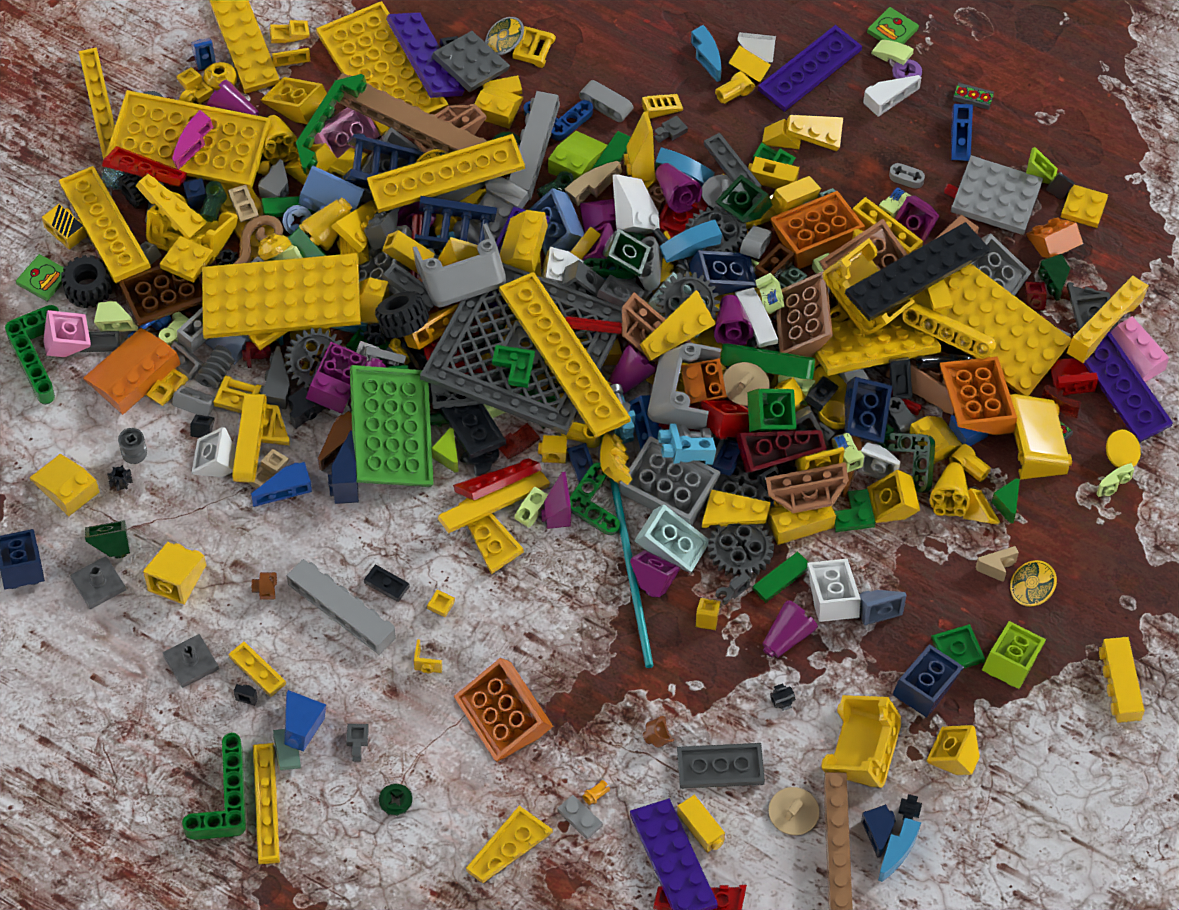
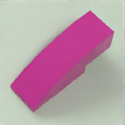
M201 110L196 113L184 128L175 147L173 162L178 170L205 145L203 137L214 128L211 119Z

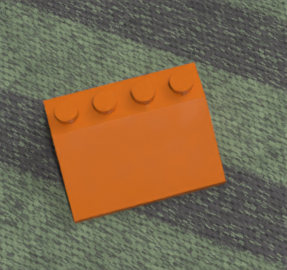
M838 191L770 218L782 245L795 253L794 266L798 269L811 265L814 259L827 253L831 254L852 240L853 230L865 231V225Z
M141 327L84 376L83 379L123 415L149 392L157 380L162 381L181 363L175 350L162 339Z
M998 356L940 363V369L958 427L992 435L1014 433L1017 415Z
M501 657L454 695L455 700L496 762L538 740L553 727L513 664Z

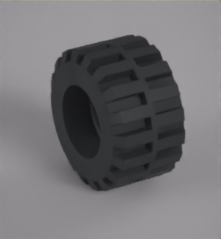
M82 255V258L75 257L74 261L70 260L67 263L68 266H64L61 280L65 296L69 299L70 303H75L77 307L82 305L83 308H88V306L93 308L96 307V304L109 298V294L112 293L113 283L111 275L101 258L95 259L93 255H90V257ZM85 279H95L90 284H79Z
M404 291L394 294L383 300L375 309V315L382 332L389 338H400L410 335L421 329L429 319V314L422 297L415 291Z

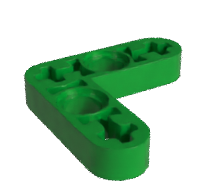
M594 463L570 496L571 513L604 534L615 535L620 527L619 519L591 501L607 477L602 471V475L599 474L596 480H593L595 476L594 470H602L600 463ZM590 484L593 487V491L586 493L582 490V486ZM580 501V506L573 507V502ZM587 505L588 507L586 508L585 513L583 514V508L585 509V506ZM595 510L599 513V517L591 519L588 516V512ZM602 516H605L604 521H602V524H599V522H601ZM614 522L615 528L611 527L608 529L607 523Z

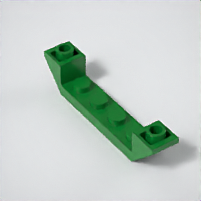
M358 74L335 80L297 139L296 145L304 174L308 175L312 166L316 167L318 163L316 153L307 148L312 147L315 140L314 137L322 131L327 117H331L335 104L342 100L344 92L357 98L360 93L362 94L367 87L365 75Z

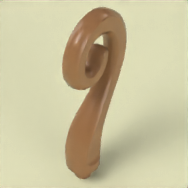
M262 215L250 220L242 230L239 243L240 255L234 264L251 263L250 238L257 228L259 229L256 232V238L260 242L267 237L264 235L265 229L261 226H271L275 234L282 235L283 226L276 217L270 215Z

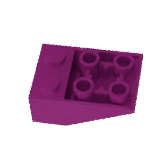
M330 342L310 385L306 399L343 414L351 396L350 367L352 365L364 366L367 357Z

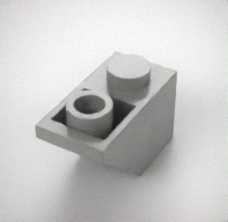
M281 159L275 165H272L266 177L259 181L260 197H287L289 194L288 180L284 163Z

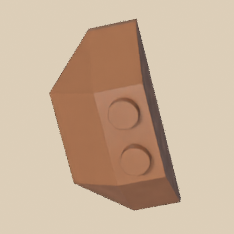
M470 104L469 106H448L435 114L439 119L450 122L462 130H467L472 135L476 134L486 119V115L475 104ZM415 140L416 146L422 152L426 153L436 150Z
M634 292L621 307L622 336L646 356L640 343L663 323L665 318ZM687 340V341L683 342L682 344H680V345H678V346H676V347H674V348H677V347H679V346H681V345H683V344L692 343V342H691L690 340ZM658 356V357H656L655 359L651 360V362H656V361H658L660 356Z
M846 463L766 478L769 497L792 513L833 506L849 481Z

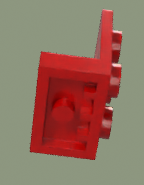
M1076 358L1057 360L1051 367L1050 372L1056 396L1095 392L1098 382L1097 372L1090 373L1084 363Z

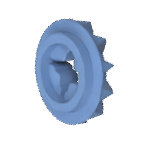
M294 205L289 207L283 214L282 223L288 233L292 234L299 227L298 224H292L294 221L293 215L296 217L303 216L300 219V223L312 215L306 207Z

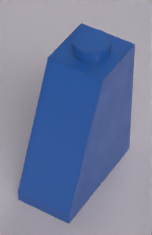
M288 690L285 704L284 744L304 752L325 720L326 704Z

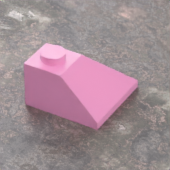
M47 311L43 340L46 356L67 357L90 347L91 343L85 314Z

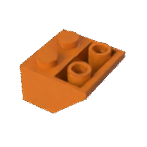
M1059 218L1050 219L1048 224L1035 226L1032 228V231L1026 233L1039 254L1045 258L1065 253L1083 244L1077 223Z
M720 358L681 365L685 393L690 398V406L701 407L702 400H722L727 398Z

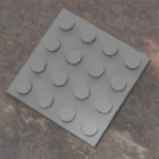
M971 156L950 212L1024 235L1043 178Z

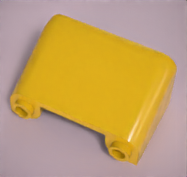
M172 192L176 197H178L181 201L187 204L186 199L182 195ZM156 204L147 211L146 238L149 243L168 252L177 239L184 235L179 230H174L171 226L172 222L167 216L163 217L159 213V207ZM223 212L219 216L218 221L202 216L207 221V224L190 240L213 250L214 255L207 265H210L218 257L237 225L238 215Z
M870 238L824 270L822 274L824 282L857 328L865 335H870L884 327L915 302L911 297L892 308L890 313L885 312L868 321L845 295L847 288L879 271L872 260L877 256V249Z
M1019 394L1010 395L1017 415L1014 434L1019 451L1018 461L1022 465V468L1018 470L1020 479L1068 474L1069 466H1072L1071 454L1067 453L1058 417V403L1055 404L1054 400Z
M842 695L841 702L837 707V713L843 720V725L834 755L827 754L822 759V770L825 773H847L848 781L882 788L886 782L901 728L900 713L889 697Z

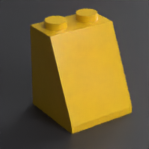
M167 542L143 571L148 591L185 605L206 567L205 556L197 550L191 551L186 549L179 543Z

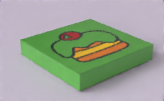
M889 7L868 28L867 33L879 41L890 40L904 44L918 30L919 25Z
M38 254L17 278L16 285L48 302L62 285L61 273L64 267Z

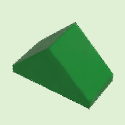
M1014 479L993 494L991 503L1009 523H1014L1020 479Z

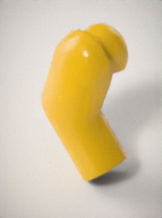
M397 338L391 339L389 347L394 353L405 355L404 364H408L410 360L401 347V341Z

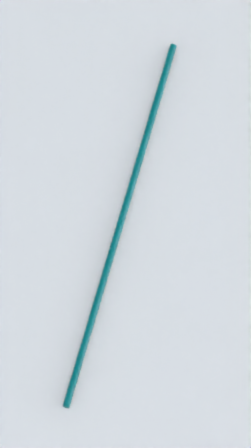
M609 477L616 516L620 522V537L645 667L652 668L654 665L638 582L630 563L633 556L619 483Z

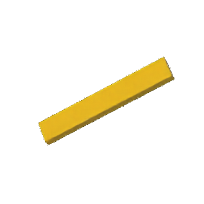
M539 471L481 498L469 500L438 515V520L446 531L451 533L526 498L534 487L540 490L548 488L550 482L542 471Z
M274 743L253 745L258 864L280 863Z

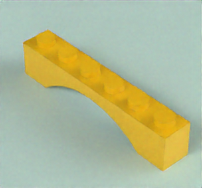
M1132 276L1073 336L1067 353L1084 363L1093 354L1116 322L1126 313L1134 311L1143 302L1149 285Z

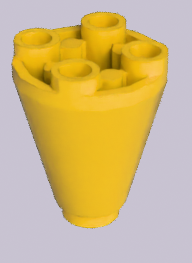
M271 115L267 117L271 118L272 124L264 143L263 154L266 159L273 165L280 159L283 163L296 159L299 156L296 145L298 138L278 116Z
M341 197L339 200L336 199L306 218L299 227L306 234L309 233L311 235L310 240L315 245H320L324 250L328 251L338 236V233L331 226L350 214V210L353 207Z
M953 462L947 465L930 494V505L938 516L962 517L969 508L970 497L963 467L959 463Z

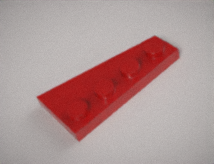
M118 146L103 159L102 163L103 167L141 177L149 174L157 181L173 186H180L187 175L184 171Z
M528 458L520 461V463L454 484L453 487L456 493L476 500L542 469L539 462Z
M729 885L711 887L718 903V907L713 910H742L747 885H739V887H729ZM658 886L653 909L672 910L662 886Z

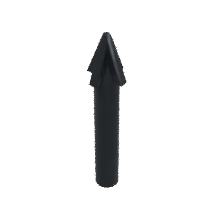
M659 228L653 231V234L661 244L668 241ZM687 258L676 260L678 263L676 266L691 272Z

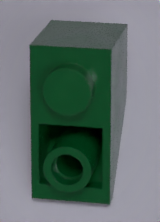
M1062 254L1042 260L1038 270L1039 278L1042 281L1044 280L1048 293L1053 295L1056 301H1059L1070 272V267Z

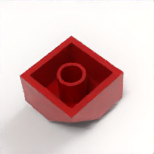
M731 400L701 401L702 410L709 411L707 428H710L715 437L727 439V437L736 438L735 434L752 433L749 432L747 407L736 404Z

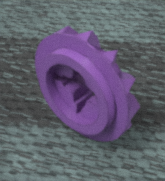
M910 59L904 65L896 62L892 69L893 78L896 79L916 75L922 76L921 66L916 61ZM909 68V75L906 76L905 71Z

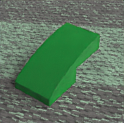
M762 142L752 158L753 161L756 156L792 165L796 157L786 151L779 149L777 152Z

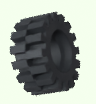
M125 173L117 179L122 194L125 195L126 200L133 207L136 208L148 201L136 187L140 181L138 175Z

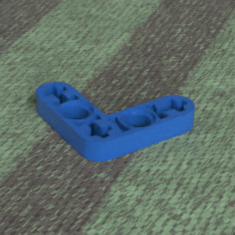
M587 100L580 101L559 119L556 117L550 137L556 141H561L568 137L593 115L592 103ZM528 101L524 104L523 109L525 117L527 113L530 114L529 109L531 101ZM575 118L577 121L575 123H569L567 122V119Z

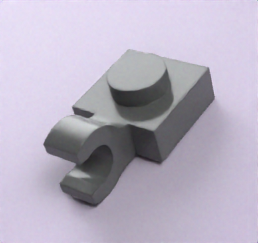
M675 116L662 123V126L655 130L657 135L654 138L658 143L668 137L674 140L687 133L688 127L678 116Z
M745 572L741 576H735L730 581L729 587L717 589L715 596L726 595L723 599V604H728L732 598L735 599L749 588L750 577Z
M347 724L346 743L347 746H352V761L361 762L362 746H368L369 724Z

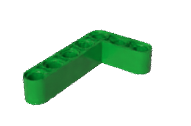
M47 305L10 320L5 325L8 341L38 401L42 404L53 402L55 393L52 382L30 340L44 335L47 311H59L54 305Z
M227 733L222 739L225 811L186 815L182 820V826L185 836L190 840L240 836L246 830L243 747L241 738L236 733ZM230 744H237L233 748L228 747ZM231 763H237L235 767L229 766ZM232 782H238V785L230 786ZM234 801L240 802L236 806L230 805ZM234 821H240L238 825H231ZM212 823H219L216 827H210ZM193 824L198 825V826H197L196 828H194V829H189V828H188L190 825H193Z

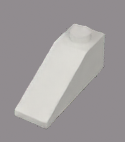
M916 75L882 81L874 86H869L864 92L863 103L879 117L920 89L921 77Z

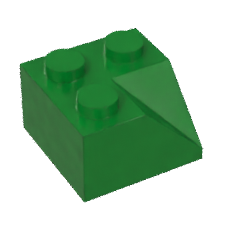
M756 389L747 392L749 432H786L796 429L794 389Z

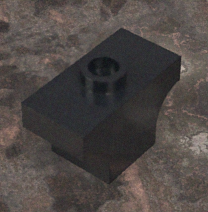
M304 387L288 397L289 408L292 410L290 421L295 429L308 420H313L320 412L327 408L306 399L308 391Z

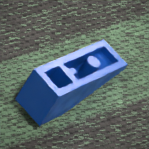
M954 104L952 106L951 160L969 161L971 157L972 104Z
M640 395L628 402L631 405L630 411L634 410L635 431L640 449L643 448L650 436L658 440V433L661 430L659 423L650 420L648 417L651 395Z
M305 462L293 463L290 466L284 467L251 493L253 507L312 492L311 481Z

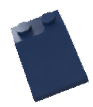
M698 250L689 262L691 274L696 272L697 278L704 275L703 281L710 280L708 286H715L712 292L718 293V296L757 288L755 282L757 278L750 256L735 252Z
M854 377L847 382L844 400L845 433H849L850 436L884 443L892 392L891 385Z
M350 430L331 466L332 474H328L330 497L334 496L335 504L359 503L353 433Z
M34 529L0 536V572L4 590L16 589L25 585H35L45 581Z
M929 644L900 677L892 695L927 718L962 672L964 666Z

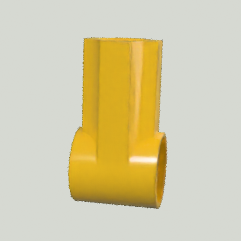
M740 71L732 77L731 81L715 89V94L718 100L725 104L739 95L747 96L753 91L755 85L744 72Z
M573 422L567 435L561 433V436H567V439L586 443L589 448H596L601 444V435L596 438L589 436L592 435V432L585 424Z
M962 444L949 457L950 463H959L967 473L979 482L983 481L991 471V467L979 459L975 451L967 444Z

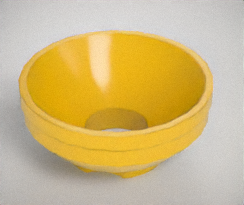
M216 62L209 65L204 71L203 80L213 91H218L221 88L218 85L223 80L227 79L234 86L237 82V73L234 67L228 63ZM217 68L225 70L222 74L214 73V70Z
M275 233L270 234L260 241L261 244L257 254L262 260L270 259L290 247L291 242L286 236Z
M829 400L824 408L818 411L819 419L830 429H844V402Z

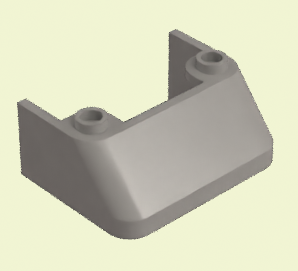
M487 223L483 224L485 240L481 241L477 247L479 255L444 267L436 258L422 260L417 246L413 247L417 271L433 305L444 307L499 289L500 286L506 283V275L497 244Z
M686 343L660 355L648 407L649 419L668 425H685L689 429L699 431L702 428H706L709 411L690 408L689 396L683 392L676 391L681 363L691 364L719 359L721 349Z

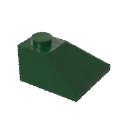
M740 175L715 201L716 204L742 223L760 219L773 206L769 195L743 175Z
M618 228L607 240L602 254L640 277L651 247Z
M125 520L85 527V541L107 556L123 558L130 554Z

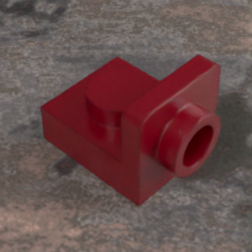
M1025 282L1026 305L1033 310H1045L1047 296L1045 283Z
M246 342V350H242L243 362L247 361L248 368H252V359L270 358V344L259 350L253 342Z

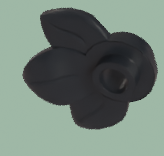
M499 449L490 451L493 452L490 455L485 453L471 460L467 453L464 452L460 462L474 465L475 476H480L491 470L492 464L500 456Z

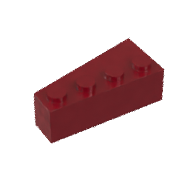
M821 430L735 434L746 472L756 471L827 450Z

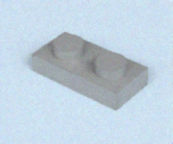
M366 346L364 353L369 355L368 359L370 360L371 358L388 360L387 364L399 366V363L404 364L406 358L405 355Z
M574 795L557 808L558 812L586 839H589L602 827V822Z

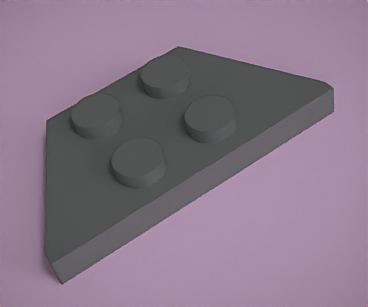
M1068 282L1067 291L1079 331L1111 297L1108 292L1096 291L1086 286L1083 289L1073 286L1074 283ZM1118 322L1109 330L1110 332L1118 325Z

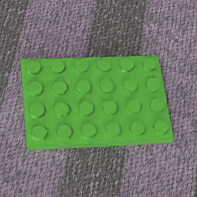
M357 365L350 367L352 433L357 483L433 486L428 382L420 379V374L423 370Z

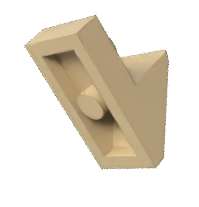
M1016 546L978 557L976 570L997 580L1004 581L1006 576L1004 567H1010L1017 561L1019 552Z

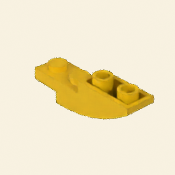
M607 432L603 436L600 448L602 471L618 483L621 480L628 485L632 481V477L629 474L630 469L625 465L629 459L626 452L627 448L622 444L623 441L616 434L611 435Z

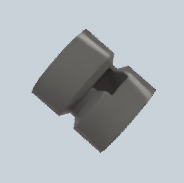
M137 428L124 429L118 436L123 460L130 464L142 462L147 456V447L143 433Z

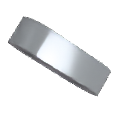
M893 164L890 167L889 173L892 181L911 188H920L924 184V173L919 169L904 164Z

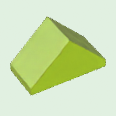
M1034 147L1031 150L1026 174L1043 178L1042 183L1049 184L1056 176L1058 168Z
M449 428L432 447V458L454 473H457L458 459L454 430Z

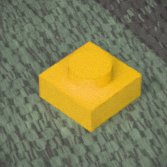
M437 589L427 604V609L446 617L455 603V597Z

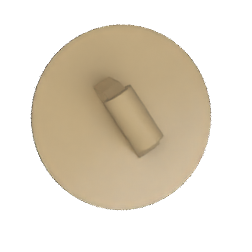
M742 362L734 364L723 375L726 395L736 404L748 406L747 392L756 389H769V379L766 373L752 363Z
M798 787L784 788L778 791L769 803L768 812L771 822L779 831L785 834H805L812 830L818 822V803L813 795Z

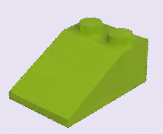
M575 131L561 142L549 157L548 173L572 183L593 168L608 145Z
M1009 621L990 651L982 671L1006 682L1010 686L1020 689L1046 639Z

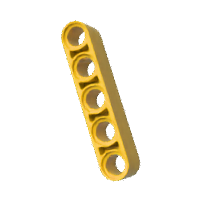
M913 303L902 314L903 321L907 325L975 357L984 359L996 347L994 339L919 303ZM910 311L915 312L917 317L912 316ZM928 319L934 322V326L928 322ZM946 327L951 329L952 334L946 331ZM963 336H967L970 342L965 341ZM981 344H984L987 347L988 351L984 350L981 347Z
M246 393L244 395L233 466L234 482H255L267 405L266 394Z

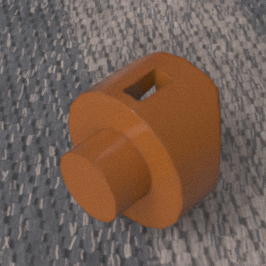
M260 572L259 579H252V593H259L260 600L276 599L277 573Z
M665 716L657 717L646 723V731L643 732V738L647 744H653L656 748H660L674 741V738L668 731Z

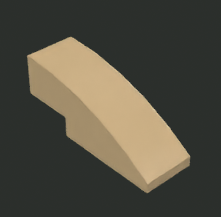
M615 161L599 166L574 180L565 188V192L568 193L570 200L579 206L590 194L597 198L613 182V175H620L622 173L620 162Z

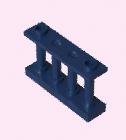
M354 134L347 141L348 145L355 146L353 169H350L344 175L343 180L356 186L370 189L367 178L378 175L380 153L390 155L389 171L397 169L398 158L408 160V165L416 163L425 152H421L416 148H406L368 138L363 134ZM363 149L373 151L370 174L360 170Z
M421 196L419 211L424 213L421 235L415 234L414 240L427 249L443 250L449 240L450 219L452 216L462 218L459 240L466 242L470 220L481 221L479 244L485 240L483 224L487 223L489 226L490 222L495 223L497 207ZM433 213L443 216L440 238L429 236Z

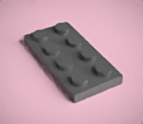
M761 743L677 747L680 789L764 785L765 783Z

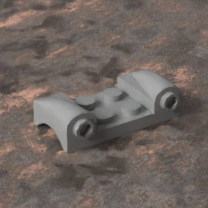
M501 176L485 182L487 193L478 204L497 207L495 223L490 222L488 226L495 242L513 207L523 209L530 199L528 191ZM462 220L457 221L453 228L456 239L460 238ZM470 220L467 242L478 244L481 228L480 220Z

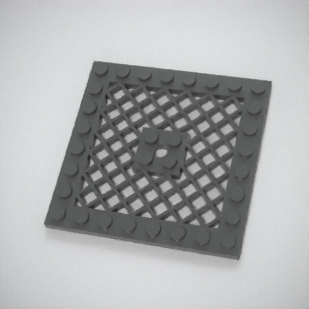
M502 263L506 275V283L529 274V272ZM537 276L564 318L576 314L578 318L622 323V310L620 306ZM496 290L462 300L421 372L420 379L567 435L578 411L567 394L564 393L565 391L562 386L555 387L554 383L558 382L555 376L550 377V368L548 365L545 366L543 362L545 360L520 322L515 321L513 326L510 322L517 320L514 314L507 316L505 311L510 310L508 304L502 305L500 300L504 298L501 293L497 294ZM493 302L497 303V307L491 309L487 305ZM501 312L503 317L494 320L492 315ZM488 316L490 321L481 324L479 319ZM506 323L508 328L498 329V325ZM493 327L495 332L485 333V329ZM588 330L574 332L577 338L586 335L588 340L581 342L584 348L588 347L587 353L600 371L619 334ZM480 331L482 336L472 337V333ZM507 335V337H506V339H505V341H504L503 338H502V336ZM498 338L500 343L490 344L489 340ZM485 342L487 347L477 349L476 344ZM523 342H528L531 345L529 347H523L520 344ZM496 345L535 351L533 362L535 370L531 371L530 376L533 383H530L528 388H510L508 385L509 378H506L504 373L510 372L511 368L496 366L497 369L487 371L486 366L492 365ZM472 346V352L464 353L463 348ZM490 353L492 358L482 360L481 355ZM477 357L478 362L469 364L468 359ZM463 361L465 366L456 369L455 363ZM538 363H539L540 366H541V368L536 369V367H537V365H538ZM482 368L483 373L474 375L473 370ZM541 374L545 375L546 379L537 381L535 377ZM500 375L502 380L492 382L491 377ZM546 385L550 386L551 390L542 392L540 388ZM533 389L537 390L538 394L529 396L527 392ZM555 397L556 401L547 403L546 398Z

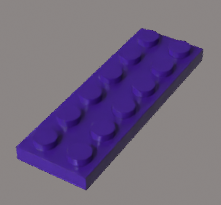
M421 13L388 14L386 20L430 98L462 96L465 91L462 85L432 58L433 52L440 49Z
M835 25L758 85V91L785 112L862 50V45Z
M1109 331L1093 354L1084 362V365L1090 373L1097 372V384L1130 432L1135 435L1140 443L1171 427L1173 422Z
M670 798L630 810V817L671 909H716L718 907L717 900Z

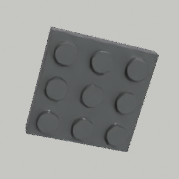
M473 31L441 47L432 54V58L469 92L505 73L510 67L504 59Z

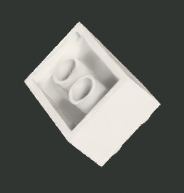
M614 174L613 188L616 228L625 233L633 232L636 234L641 233L642 235L653 233L656 228L660 229L658 210L642 179Z
M550 247L544 259L542 278L562 285L565 267L577 260L584 261L569 251Z
M848 559L807 563L814 607L819 622L859 618L861 599Z

